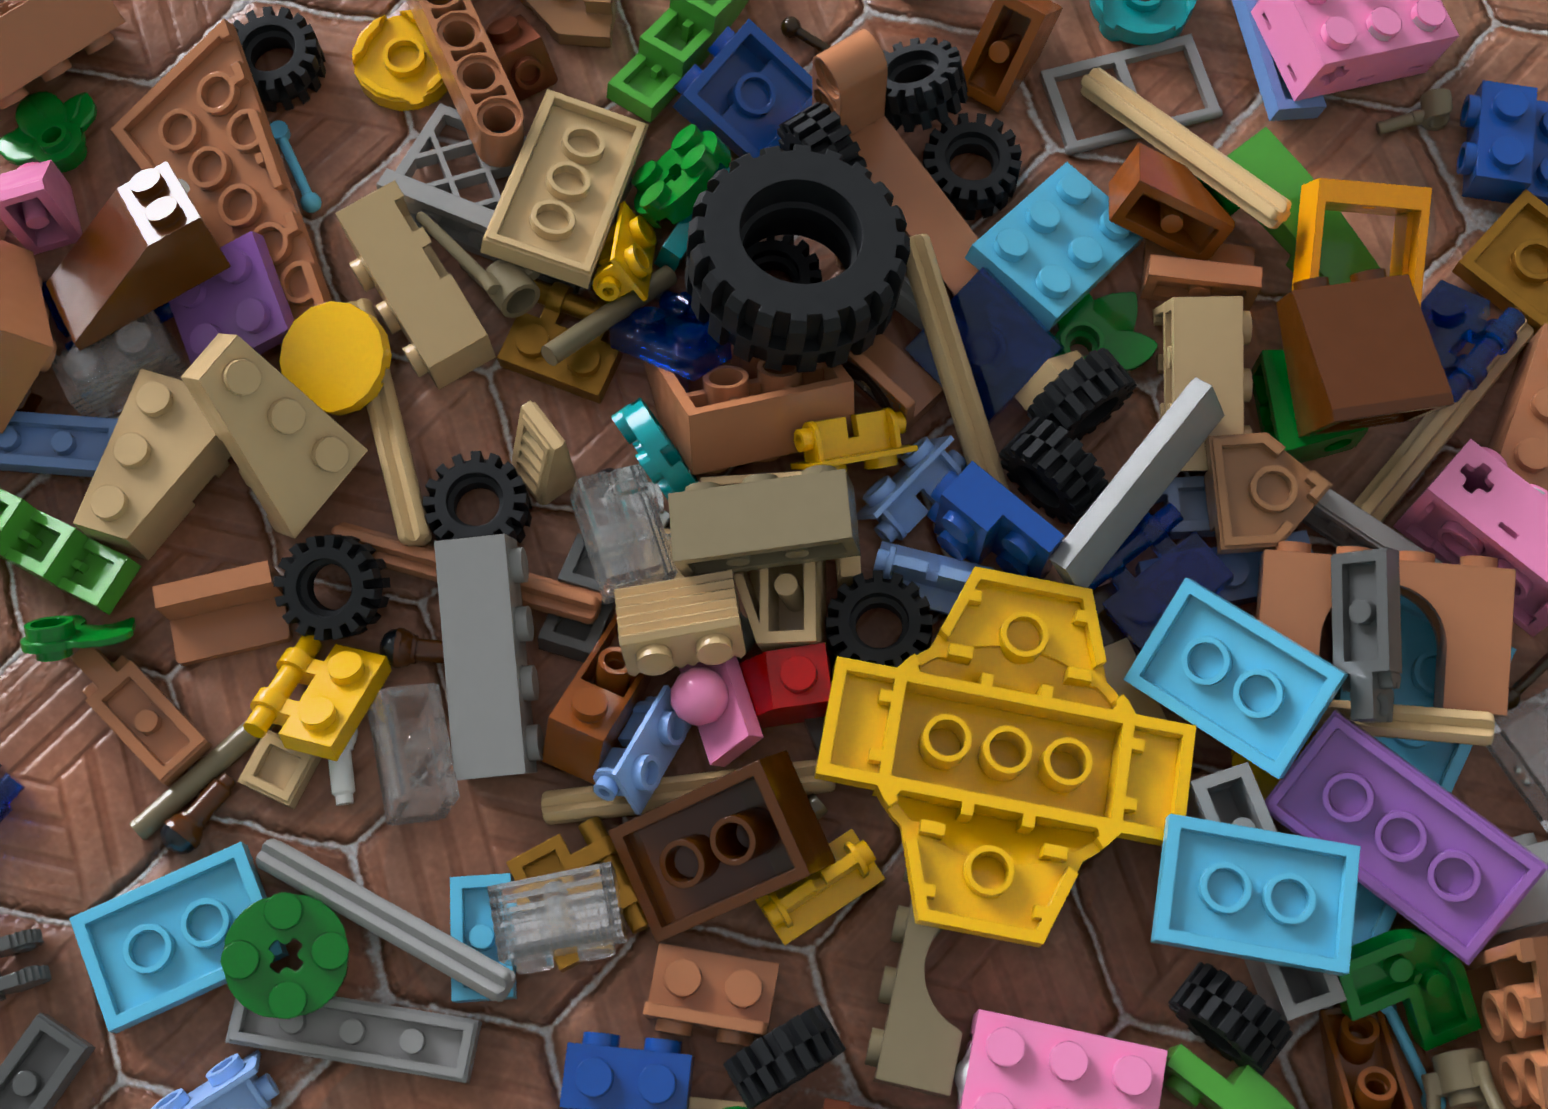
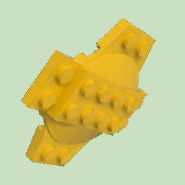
M975 566L929 649L918 655L914 653L897 668L837 656L814 779L873 790L872 796L878 798L889 817L900 828L915 924L1039 948L1044 944L1078 876L1077 872L1082 862L1102 851L1115 838L1162 846L1166 817L1169 814L1186 816L1196 726L1136 714L1124 694L1119 697L1116 691L1107 683L1103 666L1107 661L1092 589Z

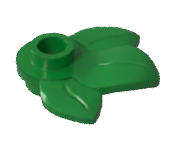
M47 91L27 95L16 109L15 118L19 127L0 138V154L7 161L17 166L30 162L41 163L52 160L61 173L75 169L87 156L88 148L84 133L96 119L97 106L87 92L77 94L64 103L56 95Z
M1088 293L1056 323L1059 331L1056 333L1052 344L1053 357L1072 352L1070 347L1075 344L1085 346L1089 353L1105 348L1109 350L1128 372L1144 365L1153 356L1158 344L1150 337L1133 331L1138 312L1136 293H1112L1095 300Z
M60 615L36 619L24 625L26 637L20 641L21 650L27 654H35L36 660L40 662L62 660L74 654L73 648L104 647L130 639L134 635L136 627L135 618L131 617L120 622L104 625L87 624V620L80 615Z

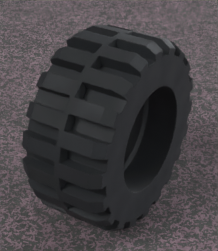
M795 144L793 151H781L779 145L760 149L759 157L752 158L750 153L731 161L730 172L725 169L719 170L707 182V190L698 195L693 206L692 220L689 222L685 261L686 293L692 297L691 308L698 321L702 323L709 321L708 334L719 345L724 346L727 342L734 345L733 355L747 362H750L752 357L765 361L764 368L781 371L782 365L796 366L798 373L815 372L817 363L825 362L827 368H833L846 363L850 351L854 355H861L873 345L875 336L884 333L891 321L894 308H896L906 274V265L910 255V238L905 233L907 222L902 209L898 205L892 206L893 194L881 181L874 184L871 181L872 172L858 162L851 166L842 161L843 155L827 149L825 155L811 152V146ZM772 236H803L815 240L830 249L839 258L845 271L830 280L819 283H791L775 278L760 269L750 259L746 250L756 242Z

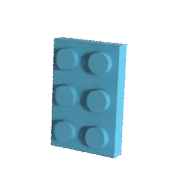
M1066 162L973 243L965 259L1046 329L1050 330L1135 250L1144 238L1109 221V197Z
M1185 577L1123 680L1275 778L1283 779L1349 674L1196 581Z
M1169 814L1165 819L1151 943L1345 976L1349 974L1361 846Z
M243 842L236 843L69 918L108 1032L117 1034L227 984L220 962L226 935L233 922L247 907L258 900L267 898L248 845ZM279 941L270 949L275 956L274 962L289 955L285 944Z

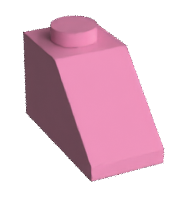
M52 160L41 163H26L16 170L0 174V219L25 249L33 251L34 255L78 241L82 235V229L72 188Z

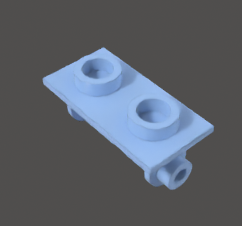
M951 435L930 440L928 437H923L913 445L918 446V451L903 454L901 460L905 465L892 478L888 475L884 476L867 490L863 496V500L867 504L857 513V519H876L879 524L874 530L885 542L892 543L895 539L903 540L928 513L927 508L918 500L916 495L922 491L931 503L934 504L935 501L930 496L942 478L951 470L959 475L967 466L964 457L953 449L948 453L945 451L955 439Z
M882 541L877 552L873 571L883 570V578L888 580L892 578L893 572L903 575V583L908 586L913 581L920 588L919 596L921 598L927 597L930 611L948 615L974 567L992 570L994 568Z
M664 685L657 697L649 696L645 701L636 703L631 717L618 737L621 745L627 748L612 747L601 767L593 775L595 782L593 791L598 797L606 801H613L616 796H625L636 815L642 814L691 727L689 723L678 718L672 708L669 685Z
M256 1050L241 1059L239 1054L227 1057L208 1071L206 1074L207 1082L188 1094L183 1088L177 1089L158 1101L151 1109H269L272 1107L271 1099L280 1093L275 1081L268 1073L259 1078L256 1075L261 1059L260 1051Z

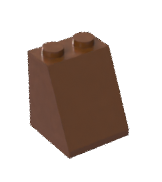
M1371 269L1350 275V282L1334 285H1330L1328 277L1309 278L1295 282L1293 284L1294 290L1276 302L1299 438L1410 422L1454 404L1451 387L1408 274L1387 277L1386 269Z

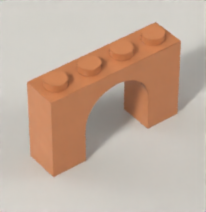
M1279 541L1275 550L1265 549L1260 556L1256 618L1319 656L1322 627L1332 608V554L1311 553L1312 544L1305 542ZM1338 546L1336 547V554L1370 550L1372 548L1361 546ZM1399 551L1400 595L1414 603L1425 614L1436 638L1437 655L1433 707L1490 712L1494 715V718L1507 716L1516 569L1498 568V558L1488 556H1461L1460 564L1435 563V554L1431 552Z

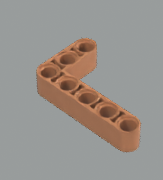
M406 0L478 156L483 162L493 167L502 168L515 164L524 144L523 110L471 0ZM500 130H501V131H506V132H505V133H495L494 131H500Z
M860 29L813 57L812 105L816 102H821L822 105L824 103L830 106L831 113L835 111L840 116L841 125L848 126L852 132L849 135L853 142L857 141L861 149L858 151L859 156L865 158L866 169L872 172L871 181L874 184L879 181L884 183L894 196L892 206L898 205L902 209L907 222L905 230L907 236L927 234L930 237L953 313L964 320L1006 293L965 259L970 247L979 238L885 117L888 76L887 61L874 36L866 29Z

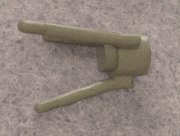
M418 212L416 214V220L460 263V267L468 276L487 292L505 317L515 318L524 315L538 302L540 289L534 280L541 273L501 259L493 262L485 271L426 213Z
M1460 1049L1435 1055L1431 1058L1435 1073L1421 1075L1426 1094V1109H1441V1097L1448 1098L1451 1109L1473 1107L1477 1109H1506L1496 1089L1489 1062L1485 1061L1482 1049Z

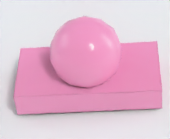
M737 656L719 665H706L698 662L695 666L687 664L683 668L679 667L681 674L671 687V706L678 718L690 725L698 726L710 765L726 767L764 738Z

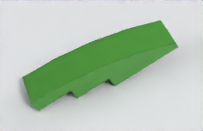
M670 0V8L640 36L638 53L608 82L607 98L651 123L677 95L678 91L674 87L694 64H697L699 67L710 55L707 51L708 48L728 26L731 27L749 0Z
M1265 127L1227 157L1291 201V215L1277 229H1269L1261 222L1259 223L1291 255L1286 266L1293 272L1301 185L1314 179L1274 134ZM1325 210L1319 277H1328L1330 285L1350 282V275L1379 269L1380 267L1343 214L1340 211Z
M0 488V558L110 615L141 566L128 556L87 537L75 527L37 510L24 499Z

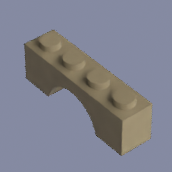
M905 866L903 881L909 883ZM910 900L909 907L897 906L890 941L901 944L897 968L886 965L884 968L878 1003L887 1004L889 1007L884 1030L872 1027L865 1065L876 1067L873 1082L948 1098L951 1095L963 1032L949 1023L939 1013L929 996L925 982V960L928 949L935 937L944 929L915 924L912 900Z

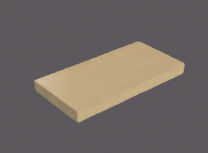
M547 89L484 234L480 253L588 289L646 138L649 124Z

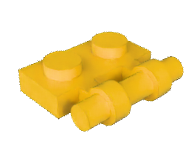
M302 635L294 647L286 648L276 663L278 673L270 685L260 688L250 703L252 713L243 727L250 735L264 738L272 724L281 725L283 727L278 734L285 748L338 761L392 669L385 655L339 644L334 645L325 661L314 659L321 649L322 643L319 640H314L313 635ZM298 683L308 685L299 701L289 699Z

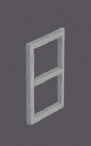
M1192 34L1170 38L1158 44L1142 45L1041 71L1039 77L1064 143L1066 155L1070 156L1141 138L1131 129L1125 128L1076 140L1056 82L1089 74L1093 68H1101L1103 70L1113 68L1117 80L1136 92L1126 64L1183 50L1205 108L1172 116L1171 118L1183 126H1188L1222 117V108L1218 104Z

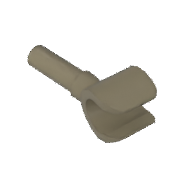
M1437 88L1425 92L1420 97V110H1414L1404 115L1376 122L1377 133L1383 135L1423 125L1425 129L1430 131L1443 129L1448 124L1450 113L1453 110L1451 91L1446 88Z

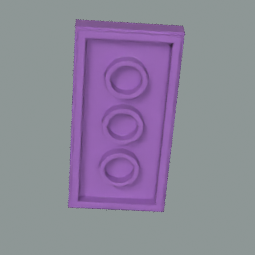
M1336 709L1295 760L1284 778L1278 782L1264 800L1270 815L1295 835L1361 846L1358 882L1468 966L1548 869L1546 862Z

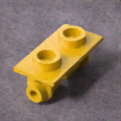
M625 201L620 203L617 222L612 225L599 259L601 266L597 268L592 285L594 292L604 301H614L634 290L644 302L648 299L657 239L652 226L643 216H636Z
M888 407L877 411L851 415L853 437H848L846 417L805 422L802 429H796L794 432L795 447L799 452H804L805 461L791 463L790 465L791 469L803 470L816 465H830L837 469L846 468L847 471L846 464L863 461L864 469L884 468L898 465V454L918 451V446L901 444L900 434H904L906 431L905 416L902 412H894L892 408Z
M850 829L829 843L836 859L834 864L755 900L784 946L885 880V877L874 862L876 857L863 839L859 840L853 829Z

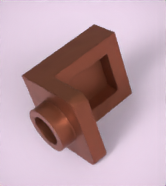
M522 14L515 17L508 16L497 19L488 26L485 32L519 102L557 83L558 77L542 37Z

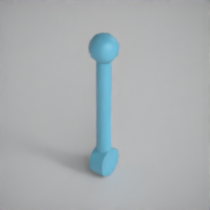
M273 121L270 123V127L276 144H279L301 192V207L308 213L317 212L321 208L322 201L317 193L311 191L290 145L291 132L289 127L283 121Z
M1396 1004L1382 1009L1381 1012L1386 1016L1423 1093L1421 1105L1423 1109H1426V1094L1421 1075L1427 1073L1401 1021ZM1441 1097V1109H1445L1446 1098Z

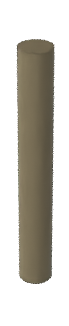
M662 266L651 274L648 299L643 302L635 291L632 290L624 296L608 302L542 346L541 353L548 364L552 366L557 365L677 283L675 272L669 266Z
M242 723L132 820L129 825L146 841L164 825L167 819L179 812L206 788L213 779H216L261 738L250 735L244 729V723ZM272 724L269 730H271L277 724Z

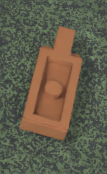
M81 648L70 657L92 681L82 690L87 696L85 701L164 785L169 787L213 746L146 673L124 655L112 663L98 648Z

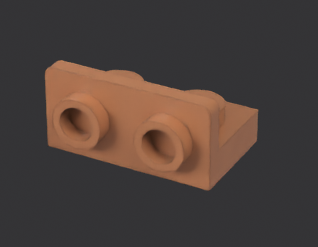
M659 943L648 1002H645L643 1015L647 1019L656 1020L655 1031L659 1033L691 1038L693 1027L717 1031L716 1042L745 1048L752 1044L754 1038L763 1037L769 1032L780 965L779 963Z

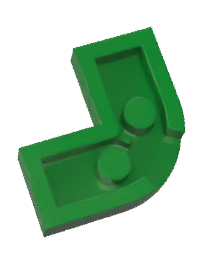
M1397 929L1353 945L1351 948L1349 974L1345 976L1337 975L1347 998L1346 1001L1340 1002L1342 1012L1352 1021L1402 1001L1413 1039L1425 1051L1482 1028L1462 962L1425 932L1414 929Z

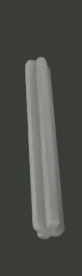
M274 838L268 839L256 856L255 862L258 868L305 895L321 901L335 912L492 1001L502 1002L509 995L516 980L514 971L288 844Z

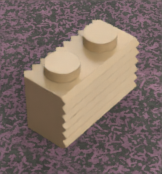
M732 569L614 589L618 639L629 675L636 676L640 672L651 676L661 675L669 670L671 671L675 666L680 668L685 667L687 664L695 666L698 662L706 665H719L734 656L742 658L746 654L739 601Z

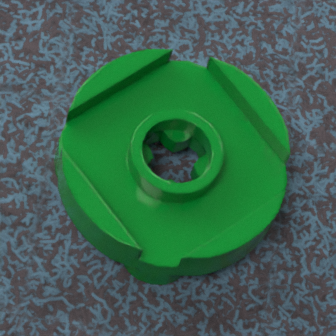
M695 124L686 126L675 136L671 148L657 162L654 160L646 162L634 174L631 183L638 190L634 199L635 210L653 228H662L659 220L667 218L673 225L683 221L692 214L698 195L707 190V182L717 171L720 162L728 169L731 162L729 148L712 131H701Z
M281 892L256 901L236 918L226 935L220 962L231 993L244 1007L263 1017L292 1019L316 1012L336 995L347 975L350 949L343 924L328 906L307 895ZM293 939H296L302 944L297 955L303 961V964L297 971L285 967L279 974L276 973L270 966L275 960V956L270 949L277 941L287 945Z

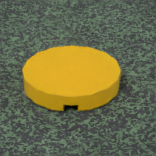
M411 10L399 11L401 16H393L388 19L386 15L373 20L359 34L352 50L354 73L364 94L379 106L396 111L419 110L437 102L448 90Z
M329 301L310 307L294 320L283 339L279 363L281 373L327 414L341 416L361 410L378 396L384 385L381 381L385 376L386 368L390 370L392 354L388 335L374 316L351 303Z

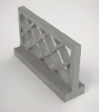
M440 103L397 169L393 171L386 168L376 184L377 189L395 180L404 195L410 215L419 228L423 226L416 220V214L424 212L464 250L495 262L499 259L480 253L482 239L501 197L495 180L510 176L515 164L502 168L489 166L478 156L468 133L469 140L440 147L437 137L445 125L467 133L457 109ZM500 130V131H494V132H495V133H505L506 131H501V130ZM475 153L480 169L455 176L451 175L446 161ZM438 163L444 179L430 183H423L411 178L416 169ZM630 177L621 202L625 201L632 189V177ZM486 182L493 198L474 203L461 198L458 190ZM542 273L537 278L552 285L556 281L573 287V293L575 294L581 288L580 286Z

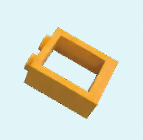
M1318 178L1301 185L1292 291L1294 290L1293 284L1295 282L1319 277L1325 210L1395 216L1389 277L1408 274L1421 307L1432 188Z

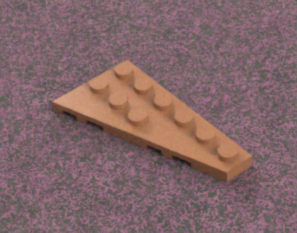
M223 18L110 130L142 170L155 168L167 161L177 178L183 179L188 183L190 191L187 194L219 247L250 231L264 237L293 318L296 320L310 307L332 301L236 28Z

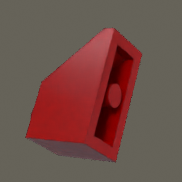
M825 642L765 651L739 663L760 728L804 722V719L825 717L832 682L831 664Z

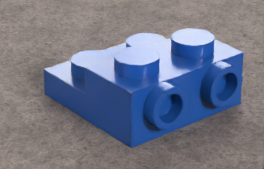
M748 19L736 33L728 26L713 42L707 51L715 58L704 70L697 64H694L674 87L681 94V97L672 107L691 124H695L701 131H712L739 157L750 153L752 158L760 156V149L779 145L778 140L781 138L777 134V129L780 128L779 125L812 105V76L752 20Z
M1483 80L1474 95L1468 94L1466 96L1460 114V126L1467 128L1466 142H1463L1456 164L1457 174L1463 175L1462 197L1512 204L1527 189L1548 205V102L1537 100L1538 88Z
M971 461L959 475L951 470L937 484L930 496L935 503L928 511L927 517L935 523L934 532L938 535L937 541L939 545L950 556L959 561H963L966 558L971 563L980 565L993 552L997 555L996 562L1004 572L1044 579L1053 566L1050 556L1062 543L1065 535L974 461Z
M583 1032L582 1044L567 1042L559 1105L562 1109H688L695 1057L689 1054H681V1041L645 1038L644 1050L620 1048V1035Z

